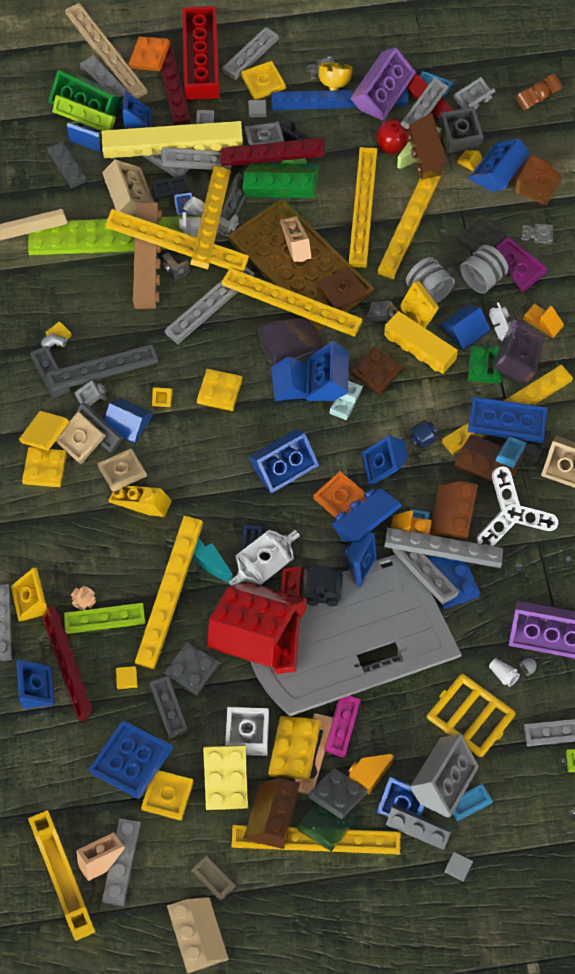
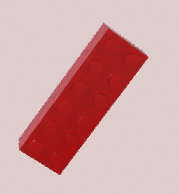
M216 6L182 7L186 100L218 99L220 94Z

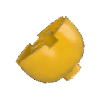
M321 63L318 69L319 79L325 86L329 87V90H339L340 87H345L351 80L353 67L344 64L343 67L339 63Z

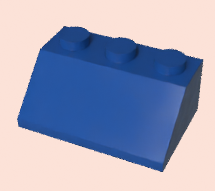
M520 139L497 142L468 178L490 191H502L508 186V182L517 175L519 168L526 163L530 153Z
M331 341L307 358L306 399L308 401H336L348 393L349 352L335 341Z
M297 429L248 456L256 474L270 493L275 492L319 466L305 433Z
M371 488L363 494L365 496L363 499H357L349 505L350 509L346 512L341 511L335 516L336 520L331 524L343 542L356 541L361 539L402 505L382 488L375 490Z

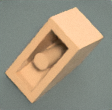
M113 832L76 850L79 869L88 881L106 873L124 850V845Z

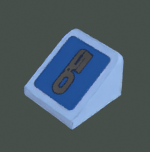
M191 193L174 195L177 216H183V212H186V215H192L183 209L185 203L192 198Z

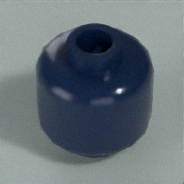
M422 420L411 428L412 436H410V439L415 446L419 444L421 448H426L437 440V434L439 433L431 421Z

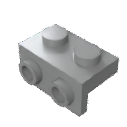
M482 77L455 93L453 97L461 109L469 107L477 109L480 106V102L486 103L493 98L492 94L495 92V89L490 90Z

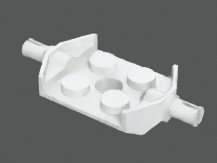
M268 530L236 555L235 560L238 573L237 576L229 581L230 585L245 581L261 587L265 581L289 562H293L294 557L291 543L300 537L299 533L294 530L288 536H283L276 531ZM266 552L270 555V559L264 561L260 559L259 555Z

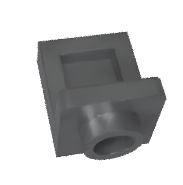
M169 252L163 255L162 267L166 273H170L174 280L183 278L190 273V265L187 260L177 264Z
M391 301L372 302L367 318L370 321L386 320L389 322L398 310Z

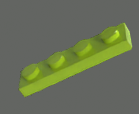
M56 95L52 112L100 131L113 130L116 116L61 95Z
M143 603L66 612L64 613L65 631L67 634L142 625L145 624Z

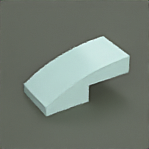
M348 381V393L333 403L329 414L347 420L363 386Z

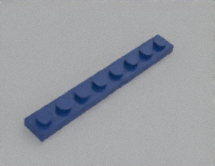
M408 88L404 89L393 107L408 106ZM356 90L272 92V110L358 108L350 99Z

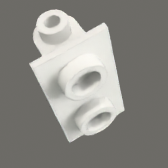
M497 302L499 308H491L489 316L494 326L500 323L499 326L494 327L498 339L504 342L508 340V337L512 336L515 340L513 333L516 330L512 322H509L507 319L510 315L506 307L502 308L499 302Z

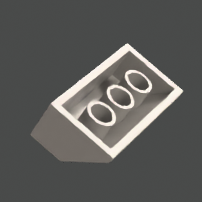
M461 733L439 739L410 786L421 805L445 817H451L479 768Z

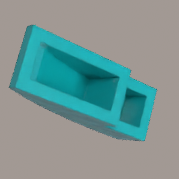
M198 538L192 559L208 573L229 583L233 579L232 572L214 545L211 543L205 547L200 538Z

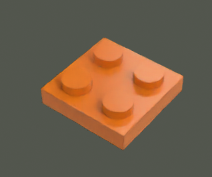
M139 37L129 61V67L131 69L160 71L171 44L169 39Z
M339 471L313 495V499L335 517L341 511L346 512L350 509L349 505L355 500L363 499L365 492Z

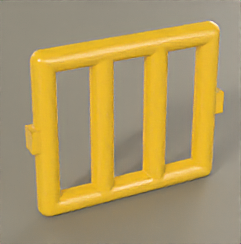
M460 674L447 691L444 690L440 694V700L427 714V719L450 736L460 734L454 729V726L479 695L489 702L464 735H462L470 751L478 757H483L496 740L499 741L503 736L504 729L515 717L516 712L468 676ZM465 684L473 691L447 723L444 722L437 715L461 685ZM498 708L506 715L484 743L478 747L470 739L493 710Z

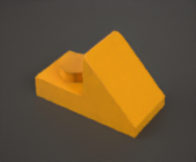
M534 303L523 318V320L551 338H554L564 327L562 320L552 306L544 310Z
M411 510L393 515L391 528L429 535L432 520L413 517V511Z

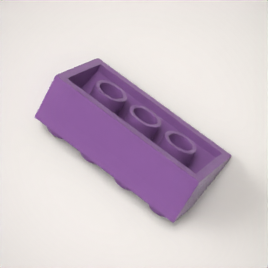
M396 47L383 51L350 99L360 111L384 120L416 72Z
M516 601L509 646L575 658V611Z

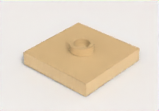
M78 411L69 421L56 442L78 463L82 464L106 435Z
M132 448L97 463L112 492L147 477L146 471Z

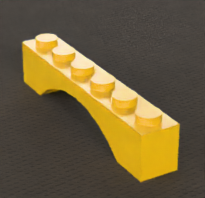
M48 810L28 818L75 941L95 933Z

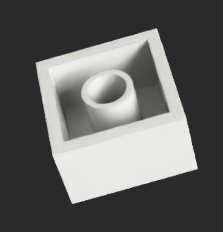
M227 707L225 745H246V755L267 756L269 708Z

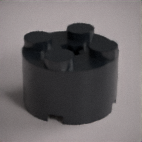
M325 565L311 566L309 571L305 569L303 573L302 597L306 598V603L310 606H317L318 603H325L331 607L337 606L342 595L343 573L339 570L337 573L333 571V567Z

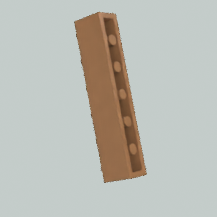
M136 203V217L158 225V221L162 220V210L158 209V203ZM135 238L134 309H156V302H160V292L157 291V286H160V275H157V269L161 267V261L158 258V253H161V246Z

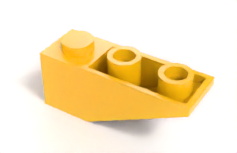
M138 486L121 487L113 491L108 500L110 503L149 516L165 517L172 502L161 488Z

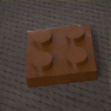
M373 347L351 371V375L381 395L403 371V366Z

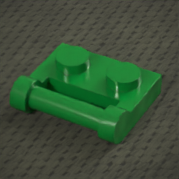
M471 346L468 381L501 383L502 375L500 371L504 348L500 346L494 348ZM489 356H494L493 374L490 375L487 374Z

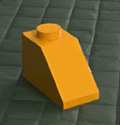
M386 754L361 758L358 763L354 762L348 771L350 773L349 778L365 787L367 794L370 795L393 764L394 756Z

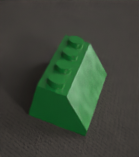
M58 70L48 102L54 105L56 95H61L116 116L123 96L70 70Z
M249 164L244 172L242 189L246 197L316 198L319 165Z

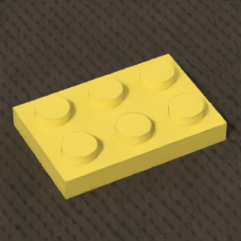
M246 745L204 746L206 810L248 808Z

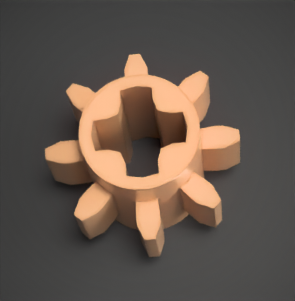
M82 586L80 589L75 588L71 594L73 606L79 610H85L87 607L91 609L96 602L95 597H93L95 595L94 591L86 586Z

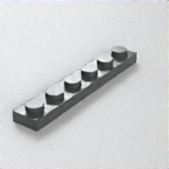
M148 345L47 372L46 378L53 392L90 382L91 380L94 381L158 363V358L153 346Z

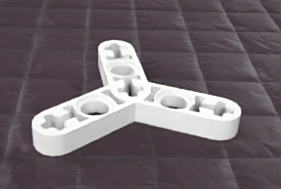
M497 467L493 470L492 480L501 511L476 537L477 544H482L483 540L481 538L488 537L492 533L496 535V538L491 536L488 539V546H494L515 523L544 531H553L557 528L558 519L555 515L520 506L512 475L508 468ZM499 470L502 473L505 472L506 476L503 477L504 483L508 482L509 485L499 487V484H503L502 479L497 478V475L500 474ZM506 488L512 494L508 500L502 497V491ZM513 507L514 512H522L521 521H519L520 516H512L510 518V514L507 511ZM528 512H532L535 515L533 523H528L525 519ZM550 517L553 525H549L547 528L546 523L539 522L540 519L547 520ZM497 521L503 523L504 527L501 532L494 530V524Z

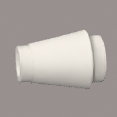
M497 658L489 665V668L499 680L509 687L514 685L520 676L517 673V669Z

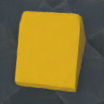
M465 150L457 160V163L474 171L483 160L480 151Z
M153 387L152 406L171 407L173 389Z

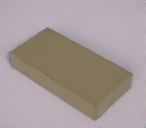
M207 855L191 869V872L219 901L224 899L236 887Z

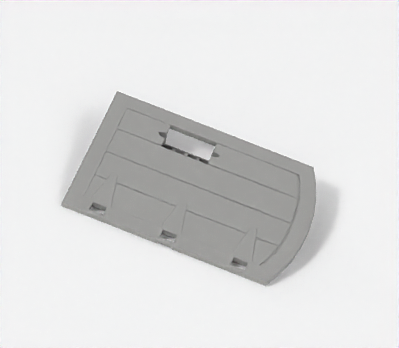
M396 554L375 561L361 587L356 585L350 570L342 572V595L337 606L331 607L325 603H318L317 606L305 604L307 609L302 618H300L296 672L276 674L274 668L250 661L259 682L267 694L289 716L461 657V652L432 593ZM392 562V566L382 569L381 565ZM396 642L398 655L364 667L360 666L357 655Z

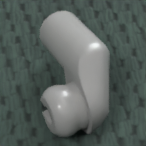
M51 333L42 339L41 346H47L49 350L54 344L65 347L67 339Z

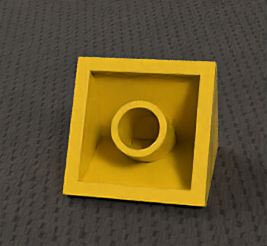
M32 568L10 586L18 621L43 616L47 609L37 568Z

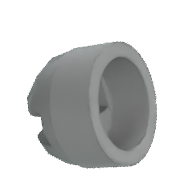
M526 658L519 663V666L525 675L530 676L535 672L537 664L532 658Z

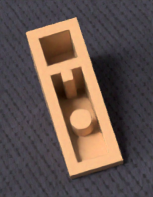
M298 217L281 219V227L293 261L303 262L306 259H310L309 238Z

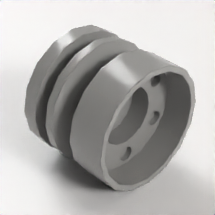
M482 245L473 253V256H470L460 265V273L464 281L479 293H486L509 270L502 254L490 245Z
M427 257L418 262L410 270L406 278V284L409 287L412 286L413 282L420 281L436 304L449 294L455 284L453 277L446 270H443V267L433 257Z

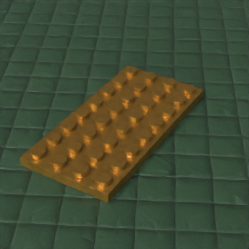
M283 198L227 235V240L240 253L248 255V261L271 284L331 306L317 285V281L350 267L367 293V297L374 293L375 288ZM298 217L309 238L310 259H306L303 262L293 261L281 227V219ZM364 299L357 301L349 306H346L340 310L348 312L357 304L362 302ZM307 319L318 332L327 327Z

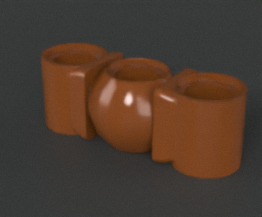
M553 73L519 93L515 98L522 110L525 111L559 91L563 86L556 73Z

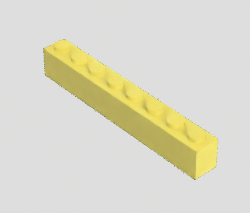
M241 121L102 131L104 158L159 155L162 148L220 151L221 148L243 146Z

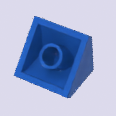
M127 90L124 92L123 98L124 129L152 127V110Z
M77 121L67 123L70 142L98 152L102 151V131Z
M465 306L439 324V327L462 351L491 331L481 308L474 306Z
M288 356L271 367L275 401L306 398L307 363Z
M120 398L109 403L104 420L123 439L135 444L152 418L153 413Z
M17 660L18 693L22 708L53 705L51 666Z
M390 776L377 813L389 817L391 808L395 804L422 816L425 806L421 805L413 794L410 787L411 784Z

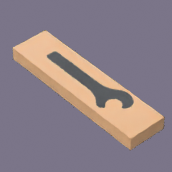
M314 713L313 719H319L321 725L310 779H295L296 782H300V793L309 795V792L316 786L325 754L326 741L333 720L332 717Z

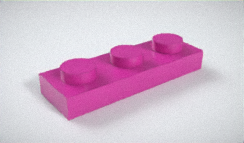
M353 696L338 699L324 751L342 758L345 757L361 699Z

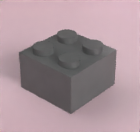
M474 107L440 114L438 126L442 129L441 136L447 153L480 147L483 134Z

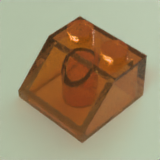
M531 154L517 179L515 193L547 205L562 178L547 160Z

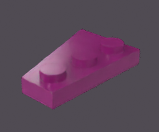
M505 238L496 246L495 249L505 258L509 268L508 272L522 294L547 273V267L511 238Z

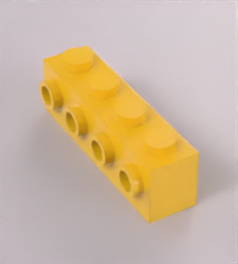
M400 311L385 325L384 335L389 341L397 343L404 351H409L419 361H424L430 365L434 371L444 374L457 359L458 350Z

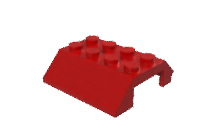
M249 582L229 586L209 619L207 646L216 651L274 668L283 652L277 642L294 612L299 618H302L307 609L305 606L306 598L292 596L285 592L275 591L263 586L260 587Z

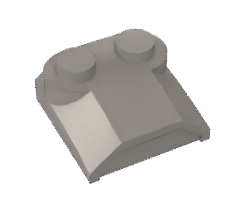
M279 122L245 126L248 145L284 142Z

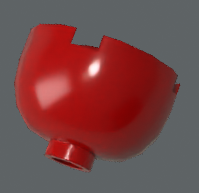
M389 119L378 128L376 142L383 152L393 155L396 152L402 151L407 145L406 132L408 130L400 125L401 120Z

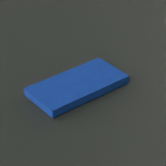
M473 397L468 432L504 438L511 436L518 440L543 443L548 407Z

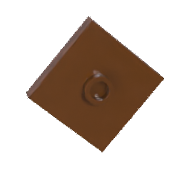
M350 267L317 281V285L331 307L339 310L367 297V293Z

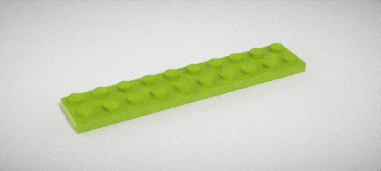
M183 216L162 217V220L158 221V225L183 233V229H179V219H183ZM187 216V218L202 217V216ZM108 219L67 220L65 225L29 233L28 252L29 255L131 252L135 250V237L106 228ZM161 247V250H170V249Z

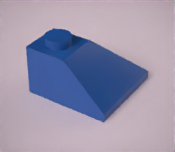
M387 436L362 452L369 486H373L400 469L408 458L404 440Z
M371 532L364 535L361 539L353 541L345 550L347 566L356 585L361 587L377 558L375 535Z

